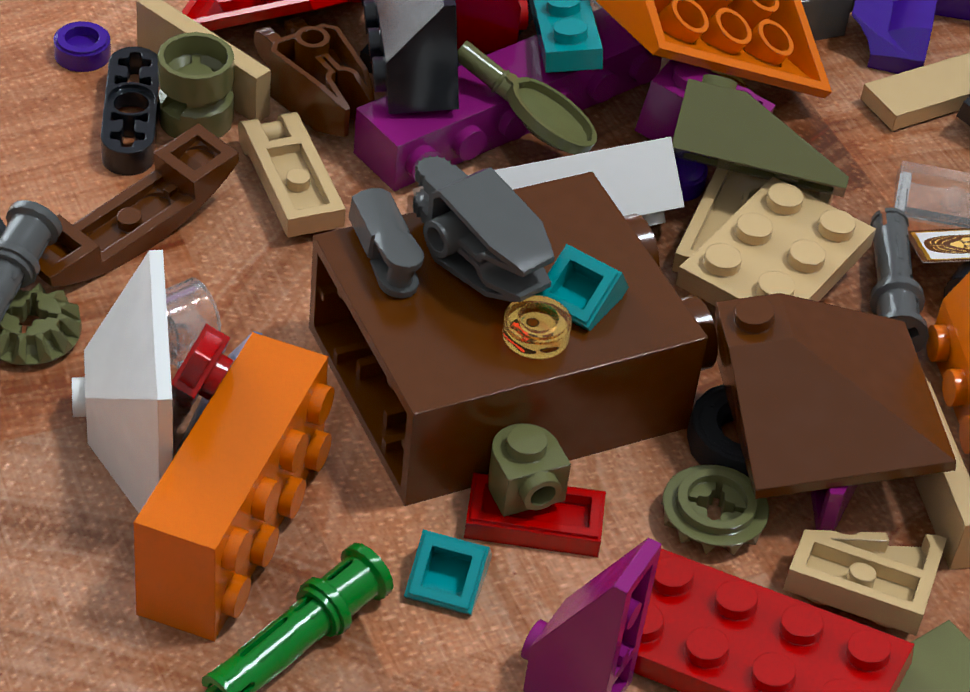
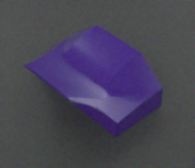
M855 0L852 16L861 26L869 44L870 55L867 67L899 74L924 66L937 0Z

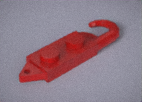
M207 323L171 381L172 400L177 406L182 408L188 407L191 409L198 395L210 401L234 362L233 359L224 355L231 338Z

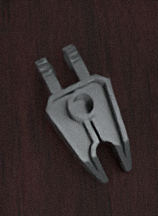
M438 155L436 157L429 156L428 158L423 157L421 161H418V165H415V182L419 183L418 186H423V189H420V192H416V196L413 197V213H416V217H420L421 222L424 223V238L434 262L485 297L521 302L551 287V280L544 267L554 262V254L543 222L492 167L482 169L468 176L456 165H451V161L445 160V157L440 158Z

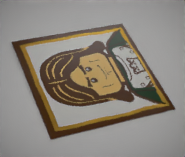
M970 228L908 231L909 241L923 263L970 261Z

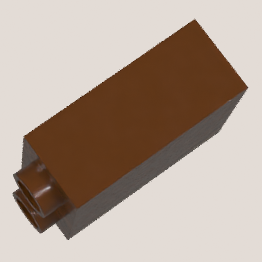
M593 172L513 189L543 222L554 254V262L544 267L547 274L566 244L623 273L629 286L623 298L590 332L535 303L532 299L533 296L521 302H509L485 297L434 262L424 238V223L421 222L420 217H416V213L402 215L410 230V234L424 253L423 264L421 268L415 271L419 279L417 292L407 298L391 297L381 290L370 263L371 259L367 257L353 226L313 235L309 329L323 355L328 356V364L404 506L471 488L473 473L489 474L493 439L500 430L510 425L524 423L546 429L557 439L569 461L688 428L700 372L712 368L717 360L718 339L714 321L708 308L699 297L695 295L680 297L659 268L660 261L657 243L647 221L639 214L623 216ZM541 315L556 321L563 328L566 341L563 348L553 355L532 357L512 348L506 338V329L518 317ZM528 324L527 328L534 331L537 329V326L535 324ZM542 339L540 343L547 346L550 344V341Z

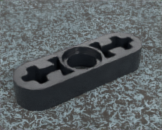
M122 48L114 52L109 59L101 127V159L105 168L119 175L141 174L154 164L153 152L156 150L158 93L160 86L158 82L157 54L147 48ZM138 74L139 83L129 82L130 75ZM127 106H136L145 109L144 111L138 113H124L118 111V109ZM124 137H134L135 141L132 147H123Z

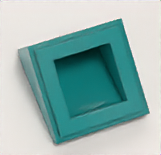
M566 244L548 272L551 287L534 295L532 299L540 306L590 332L623 298L629 286L622 272Z
M423 529L404 597L472 616L492 558L490 547Z

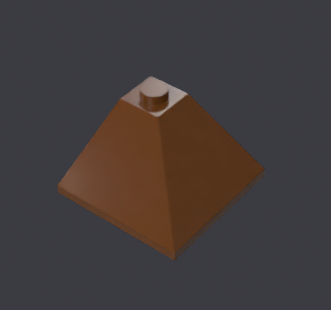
M783 293L716 302L717 364L755 499L956 470L954 453L905 321Z

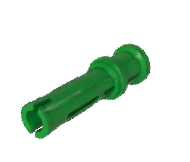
M360 543L349 545L342 551L341 562L321 578L312 577L300 585L296 596L297 601L287 611L252 637L224 663H221L202 677V686L208 688L205 692H257L303 655L315 642L324 636L332 637L343 634L350 628L352 623L351 617L372 599L382 600L392 592L394 585L388 567L369 547Z

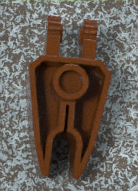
M296 16L284 22L285 37H281L270 27L256 30L253 37L256 50L261 60L264 59L265 64L271 70L270 97L290 112H297L301 120L316 132L341 137L349 135L350 119L356 120V108L375 101L368 69L338 26L323 23L317 26H310L300 16Z

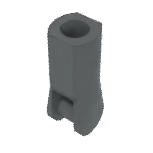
M370 188L360 191L352 196L348 218L367 257L371 259L370 263L379 287L391 297H411L418 289L419 279L415 271L421 268L423 264V250L410 234V230L390 192L382 188Z

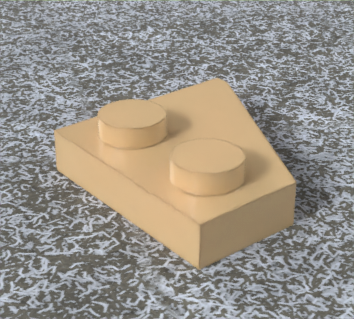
M804 530L790 565L783 590L803 596L814 603L829 605L872 620L880 626L895 628L916 636L947 538L940 535L925 534L921 547L888 546V535L882 532H860L848 535L830 530Z

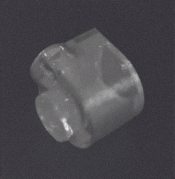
M194 277L166 288L170 364L175 365L177 369L180 368L206 323L221 332V320L216 303L206 286Z

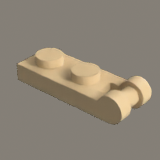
M297 112L280 114L277 117V121L261 124L258 119L245 120L238 123V135L244 155H249L287 238L345 227L346 208Z

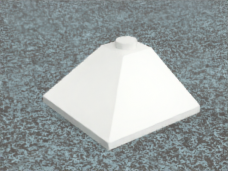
M163 250L148 251L84 349L85 377H72L73 417H86L88 445L138 513H140L173 460L172 386Z

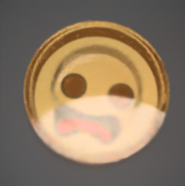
M534 295L521 302H512L507 307L503 323V339L505 344L520 356L530 359L552 358L561 354L568 346L572 318L567 308L558 301L549 297Z

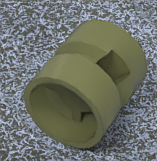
M200 32L181 33L169 38L160 46L157 55L158 82L160 86L158 93V119L161 128L169 136L176 138L199 123L218 138L224 136L231 129L234 118V94L232 91L234 83V53L231 46L217 36Z

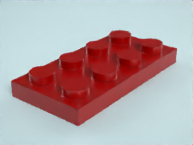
M661 548L634 673L681 692H896L912 663L915 644Z

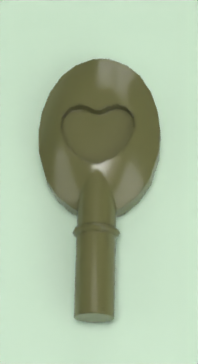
M468 40L459 48L458 63L491 88V93L496 92L506 100L518 119L536 138L553 148L574 155L589 152L595 145L597 133L593 124L581 109L562 93L536 79L528 77L518 78L509 70H504Z

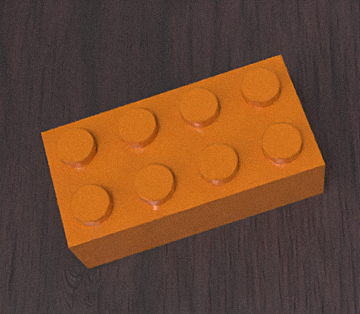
M252 332L133 522L136 615L214 642L228 617L238 618L249 597L253 572L257 565L265 568L270 563L278 543L280 524L284 517L293 519L296 516L304 498L307 476L311 470L319 472L328 457L332 435L324 432V424L330 413L335 393L334 387L327 385L328 356Z

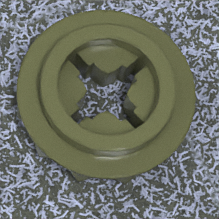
M40 283L31 291L19 289L0 323V360L16 365H38L64 356L76 345L81 335L82 324L79 306L68 302L64 290H57L47 294ZM27 316L39 317V319H35L32 322L31 326H28L26 333H22V325L20 323H23Z
M697 465L678 472L667 483L661 502L664 507V525L678 530L680 544L693 540L700 542L706 555L715 546L723 547L734 555L744 543L756 545L761 532L767 525L769 517L767 498L755 499L750 478L737 470L719 465ZM713 498L719 499L718 507H721L720 520H712L707 517L708 505H712Z

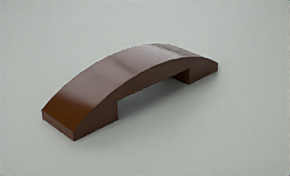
M199 123L153 152L155 165L153 172L85 217L71 224L58 214L57 217L61 222L63 230L58 241L51 246H47L39 260L41 269L38 276L51 287L71 285L110 272L151 249L187 221L216 192L238 164L239 152Z

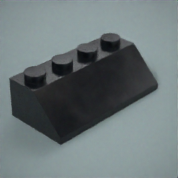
M361 0L362 7H364L366 34H368L374 91L386 93L389 114L459 109L457 13L455 0Z

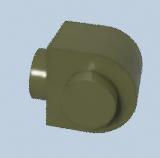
M521 423L510 425L500 430L492 443L488 489L502 516L505 517L528 510H541L552 504L565 501L571 463L557 439L540 426Z

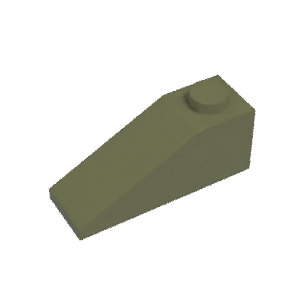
M711 74L703 75L702 82L688 79L672 141L675 158L768 180L775 177L794 186L844 197L849 177L747 92L736 90L738 84L736 81Z

